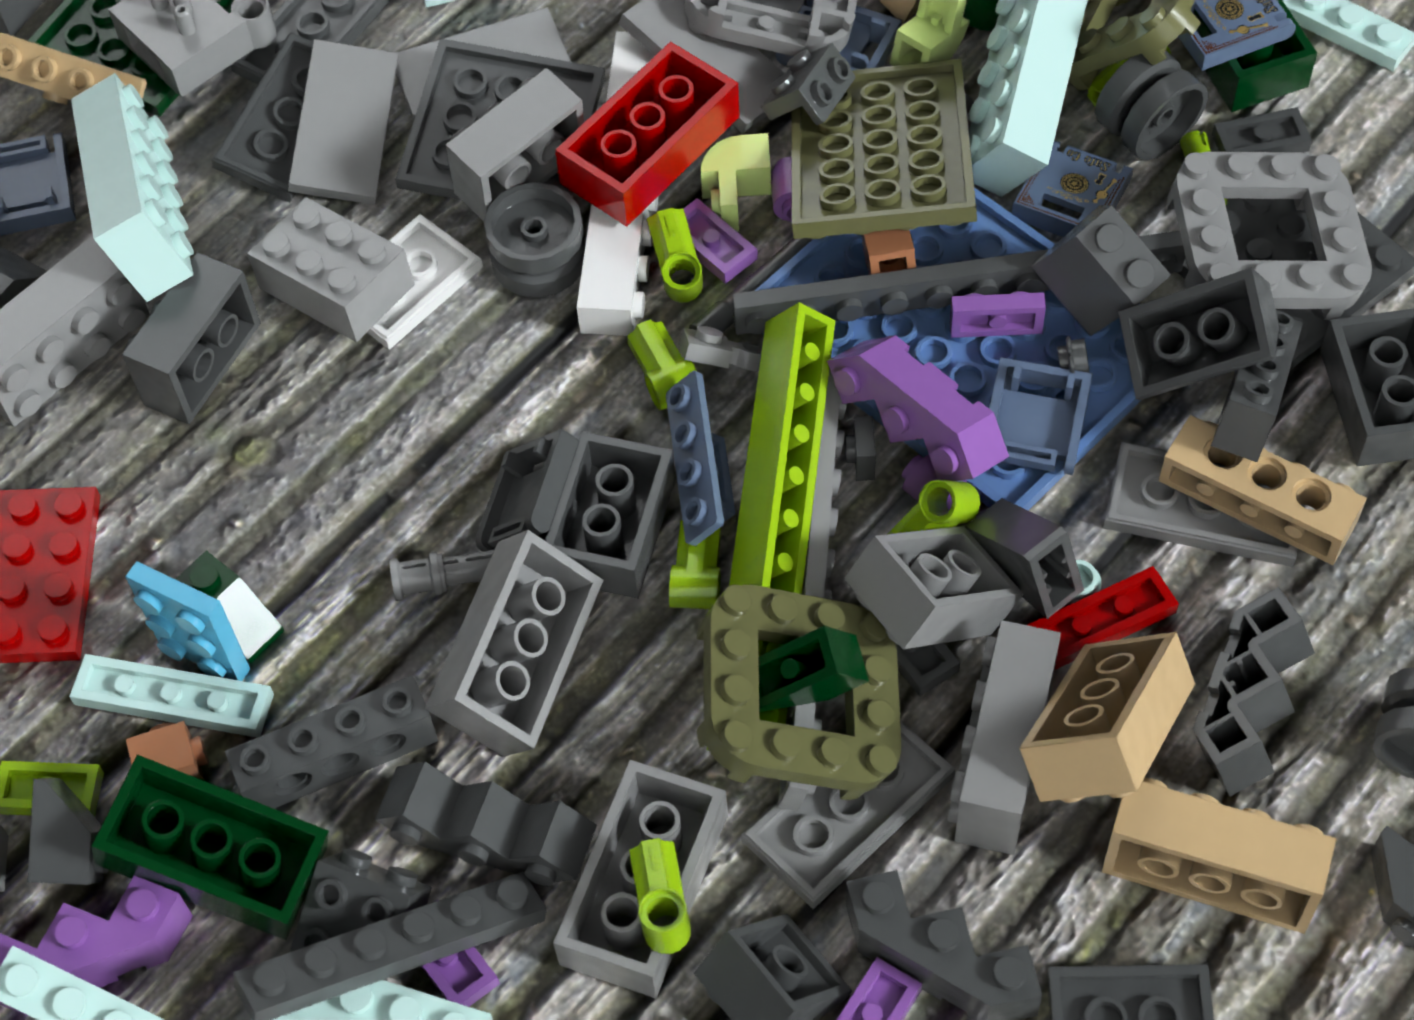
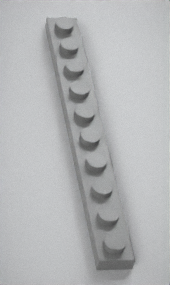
M829 371L802 594L832 600V591L825 589L826 577L830 578L835 562V549L828 548L829 536L833 537L838 522V509L831 508L832 497L837 496L841 482V469L834 468L835 458L840 457L844 443V431L837 430L838 420L843 419L847 404H842L831 371ZM822 701L788 707L786 724L822 730V720L815 718L816 704L820 705ZM780 780L778 808L798 811L806 795L814 794L816 786Z

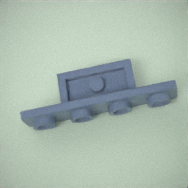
M693 370L667 391L666 402L685 542L696 546L722 527L724 522L735 515L736 512L725 439L711 433L703 374Z

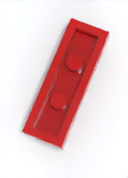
M1152 566L1058 610L1048 619L1042 617L1027 625L1061 632L1054 669L1056 670L1073 662L1085 644L1120 640L1177 613L1179 603L1155 567Z

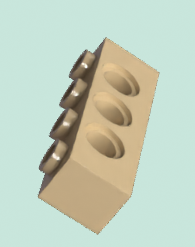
M1190 415L1164 456L1159 482L1334 565L1359 520L1367 498L1356 493L1345 484L1334 483L1311 472L1303 464L1285 460L1267 451L1264 447L1258 462L1212 447L1211 444L1217 424L1203 421ZM1213 463H1220L1226 467H1218ZM1257 484H1264L1270 488H1263L1258 486ZM1301 504L1311 506L1314 510L1306 509Z

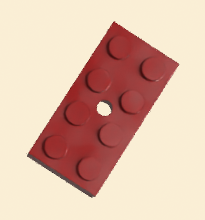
M670 41L555 149L560 184L627 227L740 117L738 82Z

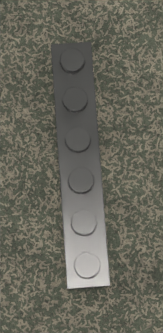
M522 871L235 971L233 973V986L251 1020H272L544 922L547 908Z

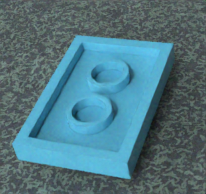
M136 561L125 577L135 595L133 598L134 602L142 609L147 619L145 621L146 625L153 631L158 640L157 647L160 651L174 660L181 661L184 657L196 663L197 667L206 675L243 681L250 671V667L220 600Z

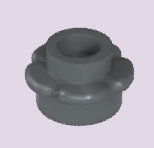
M1070 336L1066 337V345L1057 347L1060 368L1070 369L1071 373H1075V370L1090 373L1085 338L1071 340Z

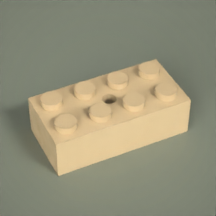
M1177 632L1085 644L1019 748L1040 802L1061 800L1065 803H1072L1085 797L1102 795L1121 798L1137 792L1195 685Z
M1144 778L1137 792H1133L1121 799L1102 873L1305 934L1323 897L1337 838L1324 835L1319 828L1312 825L1287 824L1272 819L1261 810L1252 808L1236 809L1220 804L1217 799L1203 793L1189 795L1169 789L1166 784L1159 780Z

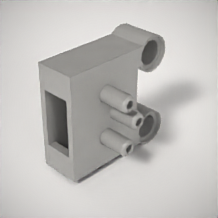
M122 0L108 9L118 38L181 98L254 49L269 46L277 36L268 0H234L231 6L232 12L230 13L226 12L217 3L219 0Z

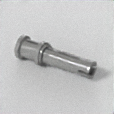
M494 550L443 557L442 553L432 552L429 553L428 558L399 562L397 558L389 559L395 601L403 600L404 595L433 591L436 595H440L444 591H448L447 587L481 582Z

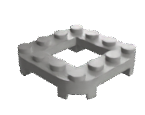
M684 0V9L688 17L689 28L697 34H707L717 39L795 56L805 49L811 53L830 43H833L837 50L841 52L849 40L856 16L857 0H813L810 16L745 0Z
M1213 151L1188 154L1179 168L1167 197V209H1175L1189 270L1184 280L1185 288L1197 286L1252 267L1270 283L1275 309H1322L1324 320L1341 317L1344 310L1353 306L1365 290L1371 278L1372 264L1351 186L1345 175L1340 171L1341 164L1338 159L1328 154L1316 156L1308 153ZM1224 198L1294 199L1296 210H1305L1318 261L1238 260Z

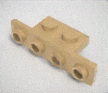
M0 32V77L44 91L42 96L44 99L67 105L68 100H71L114 73L125 86L132 84L143 99L147 84L144 78Z

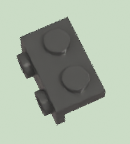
M833 43L811 53L805 49L787 62L786 65L789 69L770 85L769 89L772 92L761 105V108L769 119L772 120L803 106L813 122L819 125L829 117L855 80V74L851 70L848 61L841 56Z

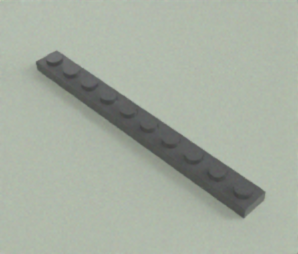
M1180 231L1138 236L1170 274L1182 271L1185 252ZM1050 249L732 294L736 335L747 333L763 334L766 321L799 302L836 321L847 322L866 316L880 314L897 315L904 311L929 307L934 309L944 308L951 304L952 296H964L971 293L995 295L1010 294L1017 291L1028 293L1048 291L1049 288L1030 266Z

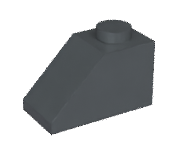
M39 778L33 780L27 882L80 885L103 882L104 873H108L109 870L95 864L91 847L102 825L61 778Z
M1386 826L1380 833L1371 851L1383 922L1390 926L1392 933L1399 941L1409 947H1414V845Z

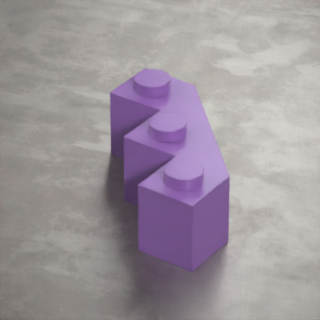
M896 335L863 341L827 360L842 404L875 399L890 443L924 439L938 480L958 481L974 479L1009 457L994 412L980 401L974 404L969 402L957 392L959 385L931 362L923 365L908 353L910 346Z
M134 875L109 920L63 902L37 948L0 933V967L13 945L101 988L119 981L118 976L143 966L149 969L169 961L193 915L178 892ZM0 1002V1005L5 1006V1007H7V1008H9V1009H12V1010H14V1011H16V1012H19V1013H21V1014H24V1013H22V1012H20V1011H18V1010H16V1009H14V1008H12V1007H10V1006H7V1005H5V1004H3V1003Z

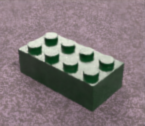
M1282 0L1277 1L1287 13L1286 18H1290L1296 25L1295 32L1291 37L1205 69V72L1231 113L1309 87L1318 52ZM1194 9V15L1201 22L1196 30L1201 38L1212 35L1213 33Z
M137 754L91 847L94 862L98 866L131 879L134 875L178 892L183 900L287 940L309 890L317 861L323 859L327 850L329 831Z

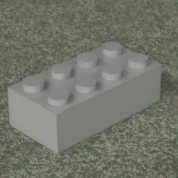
M93 235L0 308V416L13 427L26 417L33 415L45 401L61 388L68 386L79 373L95 360L102 358L113 345L129 332L136 330L150 316L144 298L96 243Z
M529 530L499 541L425 709L503 757L534 749L604 580Z
M1001 620L997 638L987 637L981 665L983 666L980 681L977 680L972 701L970 725L966 726L961 749L959 771L956 770L950 796L951 805L948 822L956 823L954 842L1015 855L1031 781L1019 748L1047 705L1061 632Z
M629 760L553 944L560 966L657 998L674 953L661 954L653 951L645 941L638 915L639 906L629 849L638 846L641 841L660 838L665 841H674L689 916L728 816L726 790ZM664 915L657 918L653 924L665 927L671 925L677 918L671 915Z

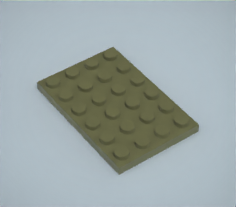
M962 59L852 70L855 74V80L826 121L819 125L813 122L803 106L791 111L792 231L794 239H821L826 236L843 234L865 235L874 231L913 230L917 227L936 225L957 226L962 223L977 222Z

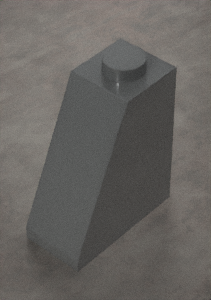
M1001 498L987 510L977 514L965 526L1023 592L1022 597L1046 619L1084 591L1068 532L1060 525Z

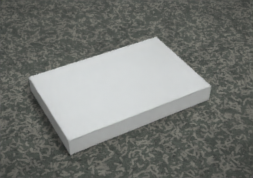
M421 214L416 216L388 240L405 250L415 283L367 332L389 350L483 268L482 259Z

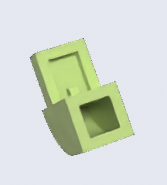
M920 0L917 15L896 31L890 64L897 66L950 60L962 42L969 25V20L963 17L967 0Z
M768 133L736 135L725 138L707 151L701 163L702 199L711 198L712 211L717 215H721V218L737 232L739 231L738 197L771 195Z

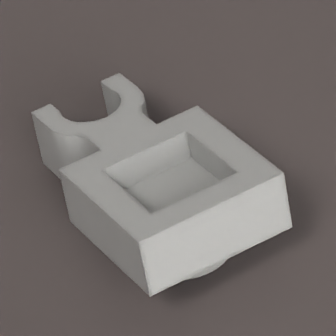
M698 326L696 330L682 329L679 347L684 360L729 368L731 364L758 372L761 352H758L759 346L757 344L728 341L727 336H723V332L709 326Z

